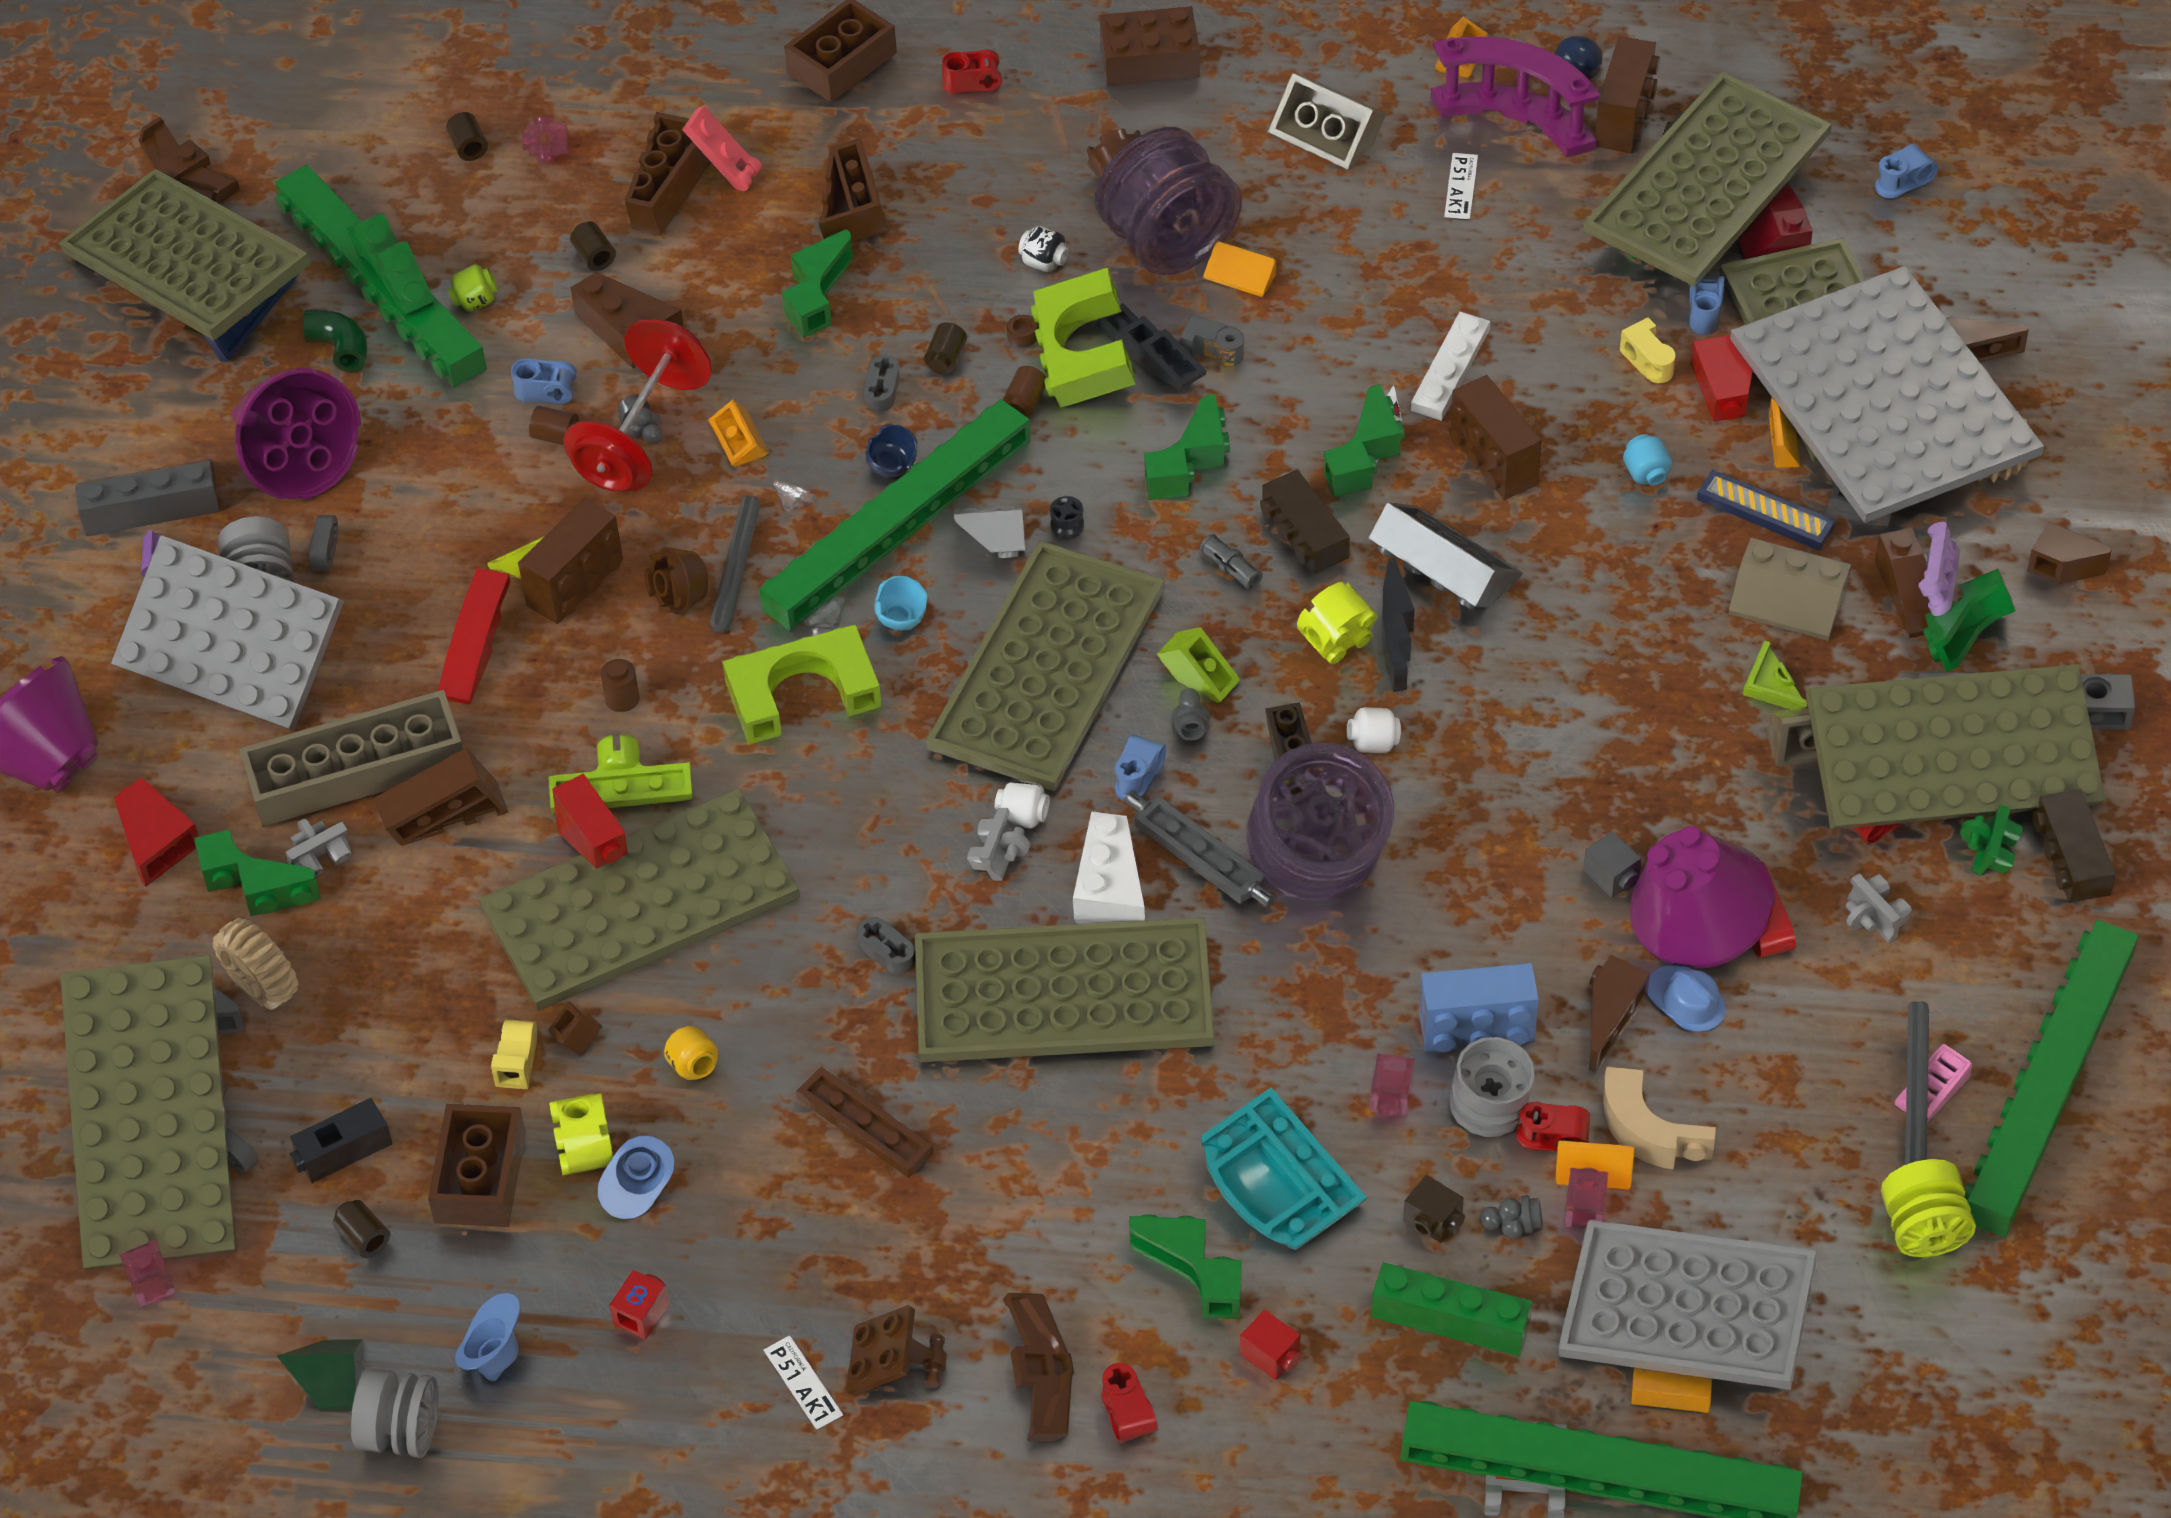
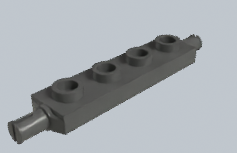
M1131 790L1130 794L1127 793L1124 803L1137 811L1135 826L1240 904L1250 897L1255 898L1266 908H1270L1275 903L1276 895L1262 886L1265 883V874L1160 796L1146 801L1135 793L1134 790Z

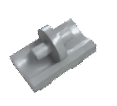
M998 808L995 818L980 820L977 828L978 836L985 845L970 847L967 855L973 870L987 871L993 881H1002L1009 861H1014L1015 856H1025L1030 848L1029 840L1023 836L1024 829L1008 822V808Z
M303 818L297 822L300 832L290 837L295 847L286 851L288 860L285 863L309 867L314 871L315 878L323 873V868L317 860L319 856L328 853L335 866L344 863L352 856L347 841V828L343 822H340L326 830L322 821L311 826Z
M1860 873L1852 877L1850 882L1853 888L1847 898L1849 902L1846 904V908L1851 912L1846 921L1847 925L1853 930H1858L1863 926L1868 932H1872L1875 929L1888 943L1896 940L1899 927L1910 919L1912 911L1910 905L1903 898H1898L1890 904L1884 900L1885 897L1889 896L1890 887L1880 874L1866 880Z

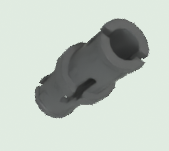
M1215 534L1208 535L1202 541L1200 551L1219 565L1220 571L1225 575H1232L1248 590L1254 589L1260 583L1263 573L1248 563L1238 549H1231Z

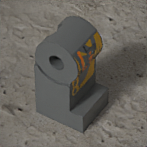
M1192 314L1180 337V344L1193 357L1197 354L1211 358L1227 367L1240 364L1244 356L1243 333L1226 324Z

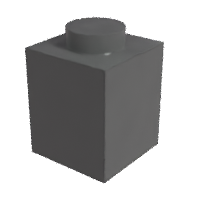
M1613 831L1585 849L1583 871L1610 897H1614L1623 890L1628 891L1636 885L1640 875L1641 858Z

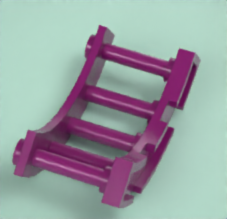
M1482 36L1452 37L1433 42V48L1444 68H1446V85L1431 88V99L1442 118L1462 114H1483V110L1502 112V117L1514 119L1525 124L1532 122L1543 128V134L1561 149L1566 158L1596 150L1597 141L1590 130L1583 124L1584 104L1600 100V94L1588 78L1569 62L1545 49L1504 38ZM1482 64V81L1458 83L1459 65ZM1495 65L1518 69L1517 86L1494 83ZM1530 74L1549 85L1548 98L1529 91ZM1561 96L1571 108V112L1560 104Z

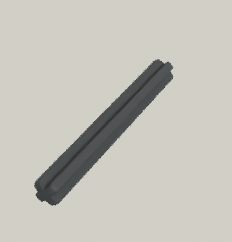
M746 495L741 500L710 620L711 630L715 633H726L730 627L760 509L759 499L756 496L750 497Z
M1913 1001L1908 1005L1905 1165L1915 1161L1927 1160L1928 1004L1923 1001Z

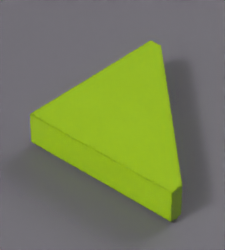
M1764 641L1744 686L1743 695L1791 710L1807 708V700L1803 699L1794 686L1795 682L1783 663L1778 661L1771 650L1770 642Z

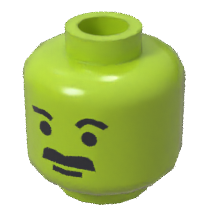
M478 264L471 265L454 273L451 277L452 287L448 289L453 304L456 307L461 305L468 312H473L493 303L495 292L499 291L488 267L483 269Z

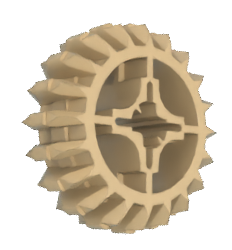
M237 918L222 927L219 933L213 937V949L215 950L216 957L221 962V966L235 982V985L252 1000L256 1001L260 1007L264 1006L267 1009L273 1010L282 1004L284 1005L298 991V979L296 978L295 971L291 968V962L285 958L284 952L276 946V942H273L267 933L262 932L258 925L252 924L249 920Z

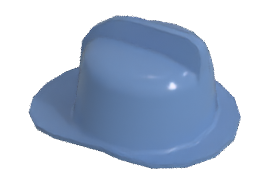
M1667 965L1654 970L1650 975L1648 997L1682 1028L1693 1032H1707L1716 1028L1723 1020L1726 1011L1724 999L1719 993L1718 986L1713 978L1705 972L1692 970L1681 965Z
M637 1136L627 1140L615 1153L599 1180L598 1198L602 1208L611 1216L620 1219H634L644 1214L653 1205L674 1171V1156L670 1147L661 1139L653 1136Z
M497 1294L479 1308L464 1340L455 1353V1363L459 1368L464 1370L474 1369L488 1380L495 1381L503 1370L509 1367L519 1353V1343L514 1329L518 1322L521 1308L520 1301L514 1294Z

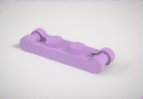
M1938 522L1928 528V534L1932 540L1930 552L1927 553L1928 567L1924 571L1925 579L1918 585L1922 595L1928 597L1930 601L1928 607L1934 616L1943 615L1952 607L1960 555L1956 542L1950 540L1951 532L1946 522Z

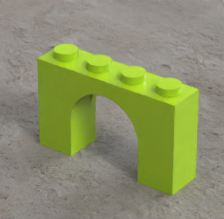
M1108 268L1033 291L1035 305L1031 306V311L1035 323H1039L1040 326L1039 329L1035 330V334L1040 348H1044V353L1040 354L1042 367L1045 373L1048 372L1049 377L1044 379L1049 397L1055 396L1060 408L1136 385L1131 358L1122 340L1086 351H1071L1064 348L1069 336L1080 326L1121 312L1117 287Z
M855 624L722 661L725 683L748 745L782 735L779 712L772 693L780 682L795 674L815 673L830 679L839 690L848 716L882 707L880 685Z

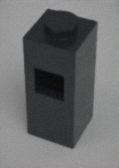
M371 1097L290 1136L294 1151L289 1153V1156L298 1173L305 1171L312 1184L392 1145L388 1125Z

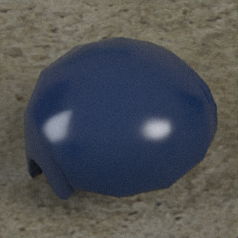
M1571 36L1565 38L1554 53L1572 64L1587 76L1588 79L1602 66L1603 54L1596 42L1587 37Z
M883 425L879 432L870 438L867 443L866 462L872 471L885 478L903 476L916 461L917 439L911 430L901 425Z

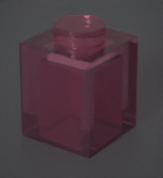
M1378 1053L1371 1086L1370 1111L1380 1112L1388 1116L1396 1114L1407 1116L1414 1080V1058Z
M1570 1168L1564 1220L1565 1227L1586 1229L1588 1220L1603 1221L1608 1172H1600L1593 1168Z
M156 1240L119 1254L139 1307L176 1293Z

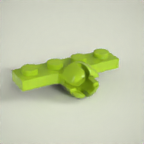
M620 734V750H616L614 746L613 735L606 736L597 744L598 767L596 770L549 776L550 808L552 814L555 813L552 788L581 774L587 777L608 808L693 800L690 762L643 766L640 763L638 741L626 734Z

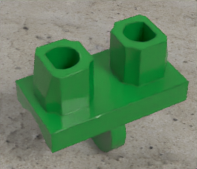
M2000 804L1997 808L1996 816L1986 820L1983 816H1976L1974 820L1963 823L1960 835L1963 840L1968 842L1967 847L1969 849L1976 850L1971 869L1972 872L1982 875L1989 868L2005 874L2012 867L2016 854L2001 847V843L2012 848L2018 842L2023 826L2008 819L2010 808Z

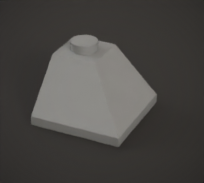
M1021 504L954 509V521L991 553L998 552V558L1019 556L1018 551L1025 550Z

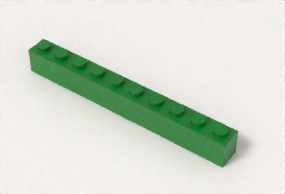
M308 165L275 181L278 194L275 196V200L283 213L288 212L292 216L297 228L300 231L305 230L309 234L314 246L317 249L322 248L327 253L334 267L339 266L344 271L349 283L353 286L357 285L367 302L370 304L374 303L379 308L384 320L388 323L392 322L396 326L402 339L405 341L409 340L414 345L420 358L423 360L428 359L439 378H446L453 387H456L487 369L483 347L434 296L435 301L410 313L402 314L373 266L365 258L359 257L346 228L361 220Z
M1002 399L991 407L985 408L975 420L967 426L961 427L947 442L938 445L929 456L920 463L914 464L905 475L896 482L890 483L873 500L867 501L849 519L840 522L836 529L826 537L817 540L812 548L799 558L793 559L774 578H769L759 589L762 611L788 631L794 630L1031 441L1029 418Z
M2098 919L2091 932H2083L2077 948L2081 955L2079 959L2072 957L2064 977L2069 981L2066 987L2059 985L2052 1002V1006H2055L2056 1009L2053 1014L2047 1012L2039 1030V1033L2043 1034L2041 1042L2033 1041L2026 1061L2030 1062L2028 1070L2020 1069L2013 1087L2014 1090H2017L2015 1098L2007 1097L2001 1111L2000 1118L2005 1120L2001 1127L1996 1125L1993 1127L1987 1143L1991 1150L1988 1156L1981 1154L1974 1170V1175L1978 1176L1975 1185L1968 1183L1965 1188L1964 1198H1966L1970 1205V1213L1977 1227L2004 1238L2007 1237L2134 956L2139 937L2138 934Z
M1409 1401L1400 1461L1481 1476L1490 1475L1565 1488V1491L1713 1518H1796L1803 1472L1793 1470L1789 1466L1782 1464L1770 1466L1754 1463L1743 1457L1731 1459L1715 1456L1704 1450L1692 1452L1676 1449L1665 1443L1648 1444L1634 1441L1626 1436L1609 1437L1595 1434L1587 1429L1570 1430L1556 1427L1548 1422L1531 1423L1517 1420L1509 1415L1492 1416L1481 1414L1470 1408H1447L1431 1401Z

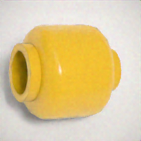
M685 1026L676 1030L668 1038L664 1048V1056L669 1065L680 1077L686 1080H698L708 1076L715 1068L719 1058L716 1044L702 1029L696 1026Z

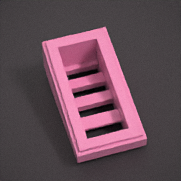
M1942 1044L1928 1059V1088L1936 1092L1937 1096L1928 1091L1927 1123L1969 1080L1972 1063L1946 1044ZM1936 1074L1937 1076L1945 1080L1947 1083L1944 1084L1943 1082L1935 1078L1933 1075ZM1907 1087L1898 1096L1894 1104L1904 1112H1906Z

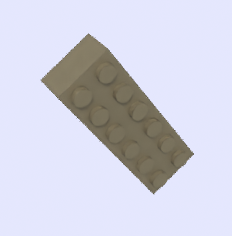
M444 690L239 748L262 827L387 791L389 788L417 775L420 771L443 761L451 754L463 750L462 741Z

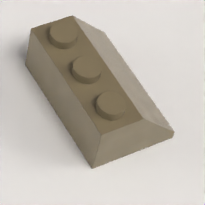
M1292 73L1268 132L1350 170L1375 142L1387 113L1307 76Z
M1750 538L1740 565L1728 614L1829 641L1847 592L1851 564Z
M1809 708L1783 709L1777 712H1770L1767 736L1776 767L1818 762Z

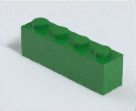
M1382 1262L1372 1293L1371 1318L1521 1356L1530 1326L1532 1301Z

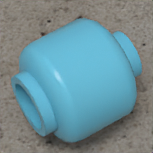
M1642 434L1630 440L1623 455L1624 463L1631 477L1636 483L1641 485L1649 484L1655 486L1666 480L1667 474L1671 471L1673 465L1672 458L1663 441L1656 436Z

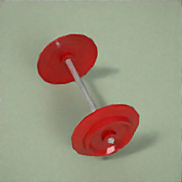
M640 320L629 326L624 336L626 352L633 363L650 379L620 429L618 430L613 426L596 421H581L568 427L564 435V449L574 468L584 479L599 488L609 491H638L648 485L653 475L651 461L644 449L627 435V432L656 383L659 382L664 386L678 390H696L706 385L713 373L711 359L698 338L689 330L676 323L665 320Z

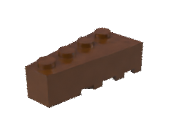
M656 112L654 128L649 131L647 136V148L645 152L641 153L639 170L634 173L624 201L633 230L661 236L711 164V161L682 130L689 118Z

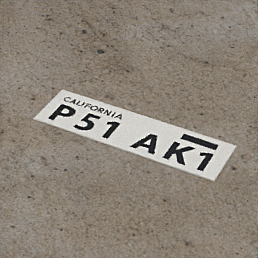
M1452 154L1444 217L1470 219L1478 155Z
M790 1335L763 1349L816 1430L843 1416Z

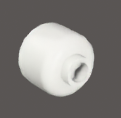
M1360 708L1357 710L1354 719L1348 720L1347 738L1348 740H1353V744L1358 752L1388 753L1394 745L1399 743L1401 735L1400 720L1388 708Z

